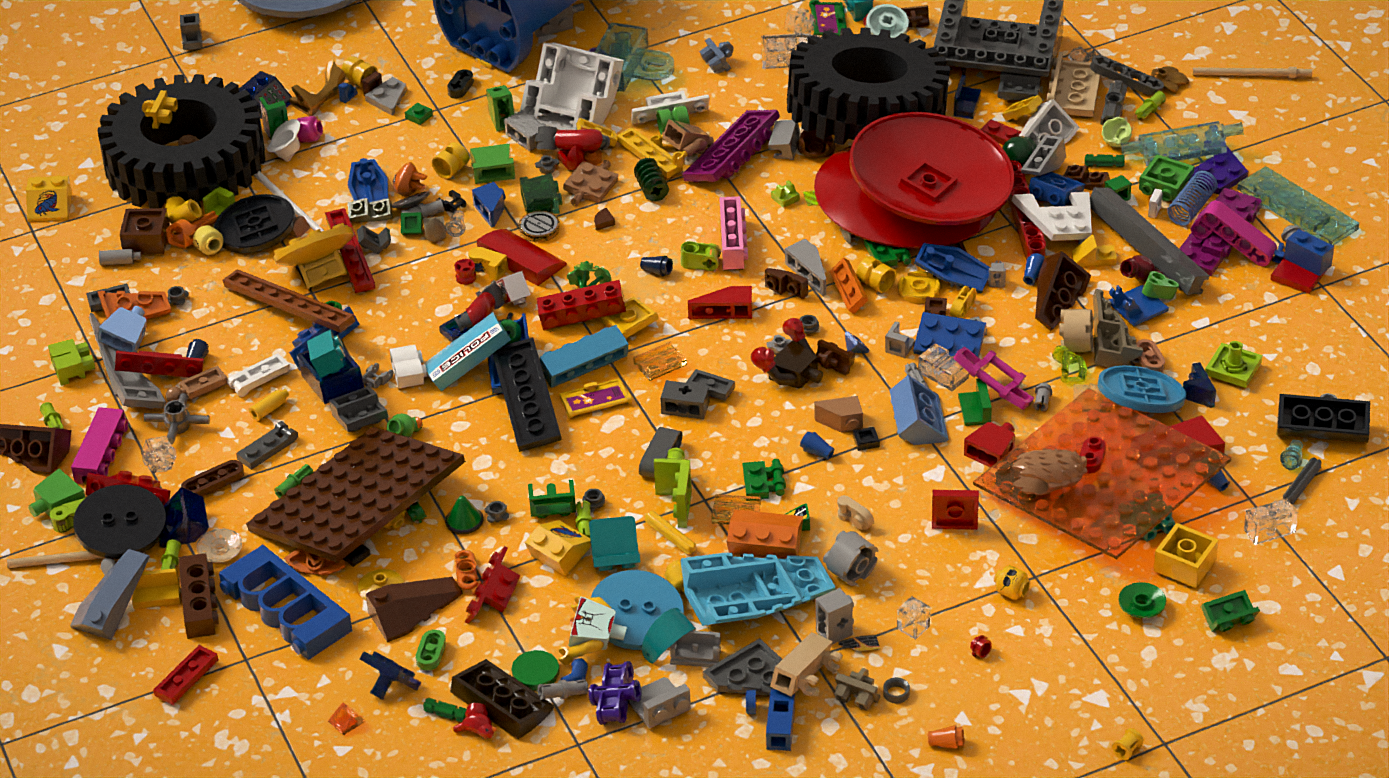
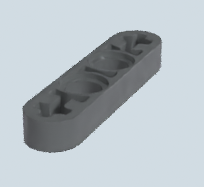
M1095 55L1092 58L1090 68L1097 74L1114 81H1123L1128 87L1149 96H1153L1157 91L1162 92L1163 82L1155 77L1102 55Z

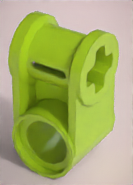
M684 242L681 245V266L686 269L716 270L719 265L718 258L721 255V248L713 243Z

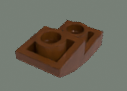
M1079 165L1068 166L1063 175L1084 183V189L1093 190L1094 187L1105 188V181L1110 180L1108 172H1089L1088 166Z
M767 268L765 270V287L780 295L788 291L801 299L808 296L807 278L780 269Z

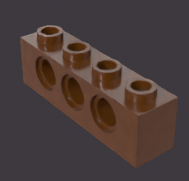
M206 553L179 557L183 614L187 639L216 635L215 625L219 624L218 612L213 611V608H217L216 594H212V592H216L214 578H210V576L214 575L213 563L208 562Z

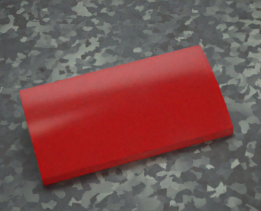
M498 229L477 239V247H483L507 255L508 270L513 273L522 271L524 278L536 286L541 285L567 266V263L507 229Z

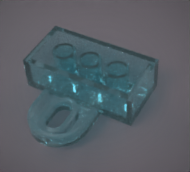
M611 22L594 52L624 60L617 91L625 92L632 78L657 81L668 78L674 72V59L671 55L661 51L648 50V28Z

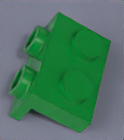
M1246 590L1205 602L1200 606L1212 632L1217 630L1221 632L1228 631L1238 623L1247 625L1255 621L1256 615L1260 612L1258 606L1253 608Z

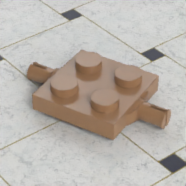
M604 160L600 166L582 161L564 182L563 190L575 195L571 199L572 205L578 206L583 199L596 203L602 201L617 183L619 174L607 170L611 166L609 161Z

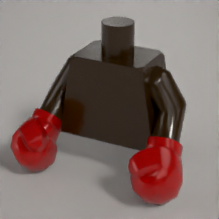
M790 318L784 321L782 330L786 335L790 336L792 341L775 357L774 351L765 347H758L751 353V362L764 373L767 372L769 379L775 381L778 385L799 389L809 380L818 384L823 378V372L818 370V358L807 342L803 323L798 318Z

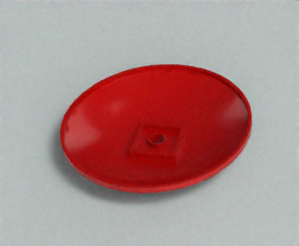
M905 112L879 118L865 126L858 133L852 143L849 155L850 170L853 178L870 199L896 215L926 224L961 225L985 219L1004 206L1011 195L1014 184V170L1011 161L1003 148L993 138L969 123L941 114Z

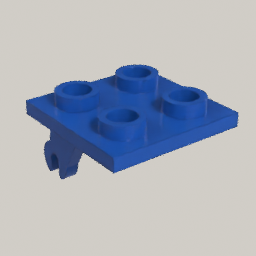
M1119 285L1116 286V291L1112 287L1109 291L1112 297L1109 299L1111 306L1133 326L1169 311V307L1159 298H1151L1142 293L1144 285H1140L1125 293Z

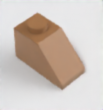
M858 395L815 401V421L839 432L863 429V411Z

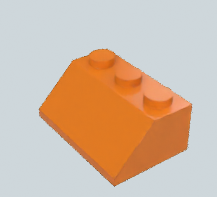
M735 510L729 523L727 535L728 551L733 554L744 553L766 557V555H776L777 558L786 559L787 555L798 556L803 516Z

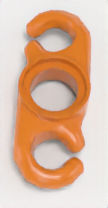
M460 550L454 555L456 558L457 583L463 590H471L478 585L475 555L470 550ZM461 556H467L465 559H460ZM463 568H471V569H472V570H470V571H461V569H463ZM470 580L473 581V582L470 583V584L464 583V582L470 581Z

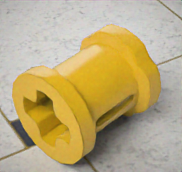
M1128 728L1124 736L1112 744V750L1118 758L1128 760L1132 756V752L1143 745L1144 738L1137 730Z

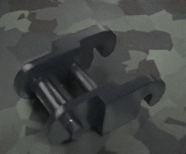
M454 190L449 191V196L453 197L454 200L448 202L441 199L446 212L450 211L455 214L457 208L466 207V201Z

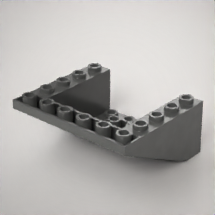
M945 0L933 47L939 51L938 57L944 56L946 58L947 65L1048 77L1063 37L1064 0H1044L1039 25L968 17L967 0Z

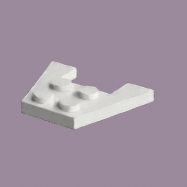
M1071 192L1069 200L1073 206L1039 207L1033 194H1013L1012 202L1051 241L1085 240L1092 234L1089 192Z

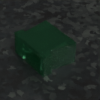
M552 173L530 179L528 177L519 178L520 192L526 215L534 212L560 214L559 205H562L561 193H558V182L553 180Z

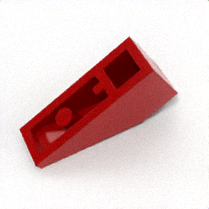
M729 286L688 300V319H752V286Z

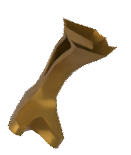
M333 59L327 64L325 86L318 94H312L299 85H294L291 88L295 96L289 99L290 104L306 115L313 116L326 100L337 94L338 85L344 83L346 74L336 65Z

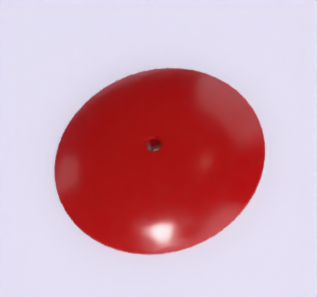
M851 146L829 157L818 170L814 183L815 197L820 208L835 224L860 238L887 246L921 248L923 243L943 246L958 243L982 231L996 214L995 212L985 219L961 225L926 224L896 215L875 203L857 185L849 164Z

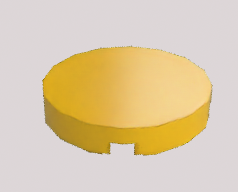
M913 271L908 273V276L900 278L898 293L902 299L910 303L924 304L926 297H938L940 281L938 278L935 279L929 272Z

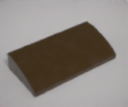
M487 659L452 677L450 690L452 694L468 705L471 703L484 704L488 712L487 717L517 739H520L537 727L554 709L553 704L546 699L540 700L537 693Z

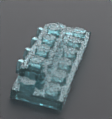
M1267 166L1243 179L1237 185V190L1261 199L1262 205L1290 223L1299 226L1303 231L1333 246L1359 229V222Z

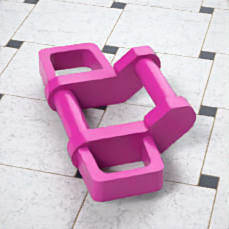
M966 347L957 351L953 357L954 360L967 370L971 376L978 377L997 391L1002 399L1023 410L1031 405L1035 398L1019 388L1026 375L1022 372L1018 373L999 359L994 351H989L982 360ZM991 363L1012 378L1013 381L1003 386L984 372V370Z

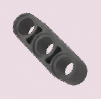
M661 426L657 429L640 461L639 475L654 478V459L667 458L669 449L680 448L683 436L682 431Z

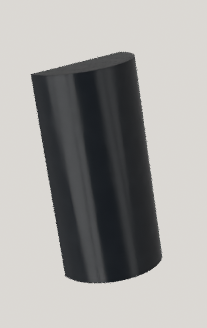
M1290 394L1279 395L1276 435L1368 443L1370 401Z

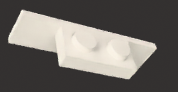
M682 90L646 97L645 107L632 109L631 122L636 124L657 120V110L669 109L673 111L674 107L684 105L688 114L709 110V94L686 98L685 92Z

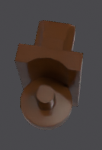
M928 5L901 8L909 19L908 27L914 28L916 26L929 25Z
M822 339L818 340L816 356L818 362L821 363V367L825 369L832 368L844 375L849 374L850 367L854 364L855 353L850 350L841 349L833 342L829 343Z

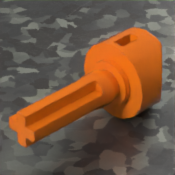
M211 211L191 223L185 219L178 220L166 229L168 243L180 248H187L193 245L195 231L202 226H211L216 222L219 215H216L215 211Z

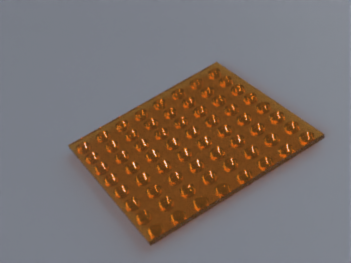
M1087 388L974 480L973 485L1117 560L1231 462L1232 457L1144 414L1119 405L1104 395ZM1096 436L1106 442V454L1101 469L1095 473H1085L1082 479L1072 487H1065L1043 495H1030L1022 493L1021 489L1013 486V482L1020 479L1018 477L1020 472L1013 469L1012 466L1017 462V457L1023 453L1046 448L1076 451L1080 455L1083 442L1086 439Z

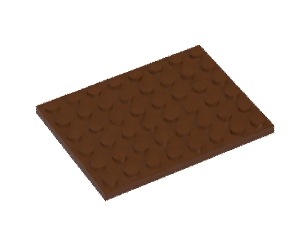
M373 426L367 429L359 438L353 440L342 451L337 452L329 461L320 465L312 474L304 477L300 485L297 484L294 488H290L285 495L273 501L262 512L257 513L246 525L250 532L338 563L466 461L463 454Z

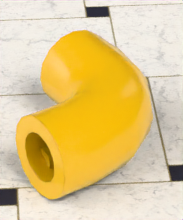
M178 196L166 200L165 208H167L170 224L180 219H185L191 223L202 215L200 206L192 199L185 201Z

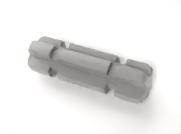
M913 362L907 363L905 365L906 374L929 388L917 365Z

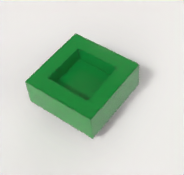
M418 102L404 112L405 119L418 125L423 124L433 116L431 108Z
M421 212L401 213V234H423V214Z

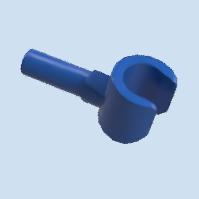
M1281 242L1278 249L1274 251L1273 262L1280 263L1285 257V252H1283L1284 243Z

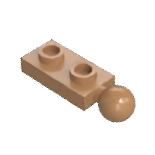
M217 365L180 381V388H169L166 392V399L168 402L178 400L180 394L185 393L188 395V399L192 400L226 385L228 377Z

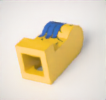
M475 247L468 252L469 259L475 263L474 271H482L489 274V279L498 281L508 270L507 255L483 247Z

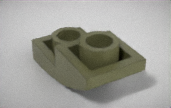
M367 198L348 202V217L350 221L375 222L393 219L392 202L389 198L369 202Z

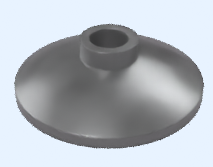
M430 191L409 196L393 203L391 206L397 209L417 207L419 203L430 195Z

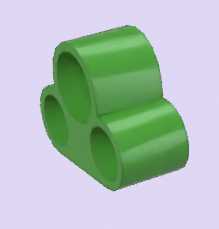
M1151 271L1142 293L1151 298L1173 299L1179 284L1172 279H1167L1165 275L1159 272Z

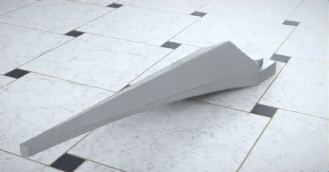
M90 313L88 318L115 396L126 407L163 409L166 401L160 389L142 373L115 371L116 351L120 350L98 341L100 323L94 314Z

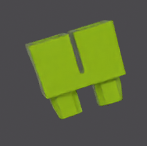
M70 339L48 345L51 362L61 386L69 384L68 378L79 375L80 378L84 379L86 378V371L95 369L94 359L90 355L87 342L75 345L74 340Z

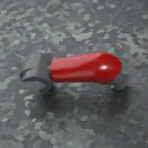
M540 126L538 127V134L535 135L537 150H555L558 148L570 151L573 146H577L584 152L596 151L598 149L606 150L610 145L609 137L602 135L601 131L597 129L558 130L556 127Z
M495 280L485 287L482 292H476L477 298L468 308H465L467 312L462 314L461 318H454L461 332L464 331L463 328L465 327L469 329L475 326L484 317L490 315L494 309L496 310L505 304L503 292Z

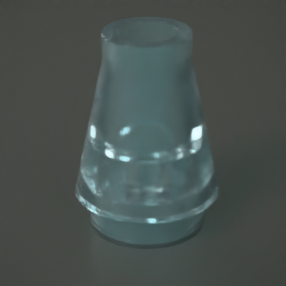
M1291 441L1290 445L1281 453L1280 461L1286 469L1294 470L1301 466L1303 461V444L1301 441Z

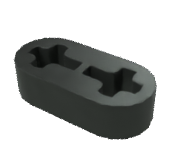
M462 69L456 72L447 85L449 97L458 99L467 93L474 82L471 70Z

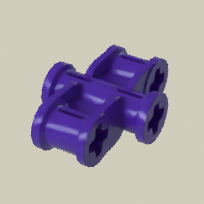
M625 661L619 665L606 663L603 670L602 686L591 684L589 687V700L593 706H597L596 717L600 725H605L611 721L625 723L628 700H633L634 702L641 700V685L638 680H633L634 669L630 661Z

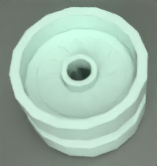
M882 4L870 10L866 18L865 28H870L872 35H879L881 29L890 30V37L896 38L901 33L907 35L909 19L900 7L892 4Z

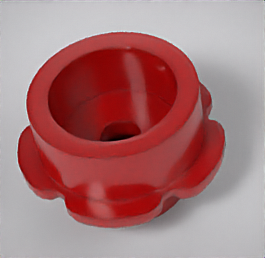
M984 635L975 637L970 644L974 657L984 658L990 653L992 648V642Z

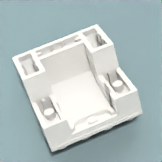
M555 42L543 43L536 80H526L520 111L523 110L529 115L532 114L541 124L544 123L546 126L556 127L559 130H577L576 123L579 118L601 126L615 99L624 60Z

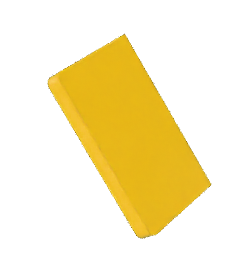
M177 569L143 572L132 595L133 608L142 609L180 604V584Z

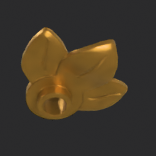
M1172 66L1153 69L1151 72L1152 77L1163 82L1164 88L1174 92H1178V85L1189 84L1190 82L1186 75L1180 73L1177 68Z

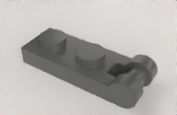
M280 421L275 425L274 429L236 453L237 460L252 470L295 442L298 438V432L292 428L289 429L287 424Z

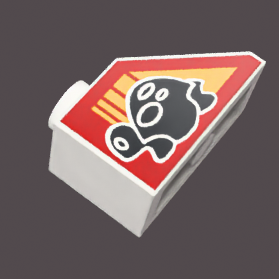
M522 271L496 281L503 292L506 304L513 302L515 306L526 302L525 298L531 295Z

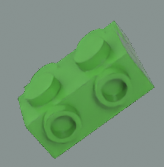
M1157 154L1139 177V190L1145 195H1151L1155 189H1159L1163 192L1162 200L1174 201L1193 175L1195 166Z

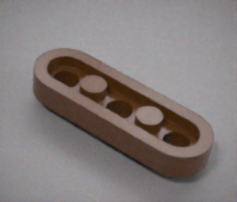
M229 460L185 480L181 484L183 497L188 500H196L240 480L244 476L243 464L238 460Z

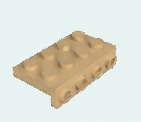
M1059 52L1058 58H1054L1046 102L1054 99L1068 115L1093 117L1101 75L1091 70V62L1063 60V52Z

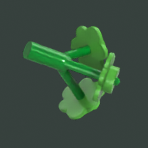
M583 261L580 265H575L574 271L567 274L569 284H575L580 286V288L593 286L598 282L602 284L612 281L607 269L600 268L597 265L593 267V263L589 261ZM589 271L595 272L596 279L587 285V281L590 279Z

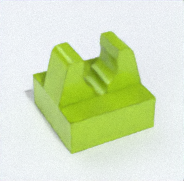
M788 180L786 185L781 186L779 184L775 190L771 191V198L784 208L800 201V194L796 191L794 184Z

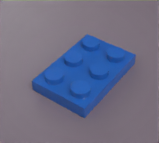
M923 312L913 352L914 354L954 360L953 357L957 351L966 347L979 358L987 327L986 322Z

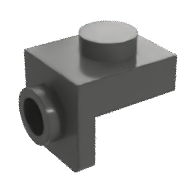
M363 225L357 230L358 242L365 249L379 254L390 245V229L386 227L379 234Z

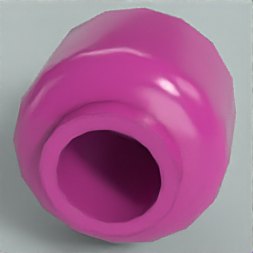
M314 116L297 118L300 122V129L297 134L299 142L318 141L323 134L321 121Z

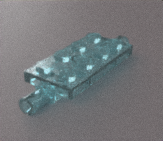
M1219 121L1141 134L1137 141L1120 143L1121 152L1124 156L1140 152L1143 154L1146 166L1150 164L1157 154L1177 161L1227 152L1226 137L1244 135L1242 122L1223 125V123L1220 124Z

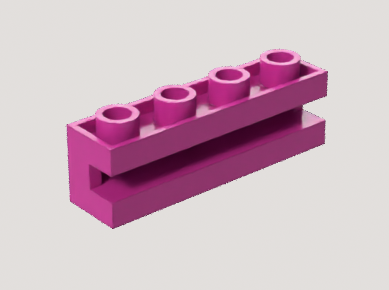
M98 407L71 466L74 482L77 484H83L89 472L104 476L108 475V467L115 459V451L121 445L124 432L128 430V419L125 418L124 409Z

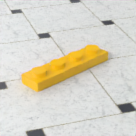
M633 127L617 135V142L641 160L644 158L655 159L662 175L667 179L683 171V166L677 167V163L673 164L670 154Z

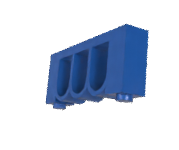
M261 545L219 572L221 581L219 585L224 594H229L235 600L240 598L242 605L248 610L260 611L263 623L269 627L280 628L282 638L292 645L297 654L303 655L308 660L353 631L351 617L348 612L264 545ZM272 577L277 580L261 591H251ZM292 593L297 596L296 599L285 606L271 608ZM311 610L318 613L305 623L292 625L293 622Z

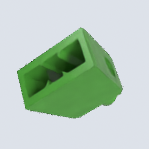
M504 85L488 88L486 93L492 122L496 131L505 130V118L508 119V117L514 115L512 94Z
M59 468L34 487L35 502L28 505V509L34 517L43 512L50 516V511L53 508L85 498L84 489Z

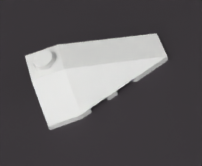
M1052 99L1039 105L1038 110L1031 115L1019 136L1031 138L1037 146L1045 135L1064 137V143H1067L1080 127Z

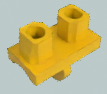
M164 90L160 91L156 101L147 100L142 105V111L145 116L153 117L152 128L156 129L159 128L161 123L170 124L172 111L176 112L178 108L177 98L167 97V91Z

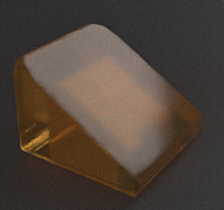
M344 702L328 720L342 735L352 731L365 721L363 717Z

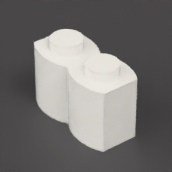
M416 345L389 349L391 365L398 389L424 384L427 370L425 364L421 365L423 363L421 350H417Z

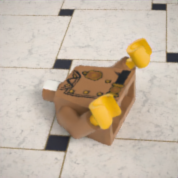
M668 119L665 131L662 132L661 136L654 135L650 139L660 148H663L662 141L666 140L679 151H683L674 152L672 155L673 164L677 163V167L685 165L684 158L686 156L690 157L694 153L703 154L706 148H709L714 143V138L699 127Z

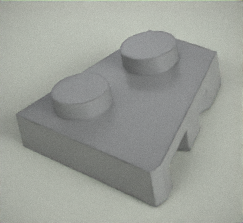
M391 77L365 94V101L390 115H394L396 105L400 104L401 98L407 91V85Z

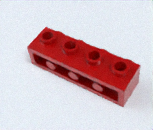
M620 280L537 298L538 314L543 330L626 312Z

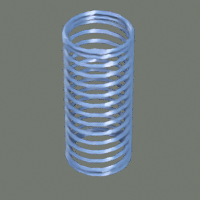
M1207 171L1196 172L1167 209L1169 218L1178 225H1188L1218 188L1216 178ZM1197 176L1207 177V178L1210 179V181L1213 183V186H1212V184H1211L1207 179L1202 178V177H1197ZM1197 178L1204 179L1205 181H1207L1210 184L1212 191L1207 183ZM1196 181H1200V182L1206 184V186L1209 188V191H1208V189H1207L1204 185H1202L1201 183H1198V182H1196ZM1197 184H1200L1201 186H1203V187L1206 189V191L1203 190V188H1201V187L1198 186ZM1176 205L1178 206V208H1179L1184 214H1187V215H1190V216H1185V215H1183L1182 213H1180L1179 210L1177 209ZM1180 206H1182V208L1185 209L1186 211H1188L1189 213L1184 212V211L1180 208ZM1172 209H1173L1174 213L1176 214V216H1178L1180 219L1187 220V221H1181V220L1177 219V218L1174 216V214H1173V212H1172ZM1175 209L1177 210V212H1178L1180 215H1182V216H1184V217H1186V218H1189V219H1184V218L1180 217V216L1175 212Z

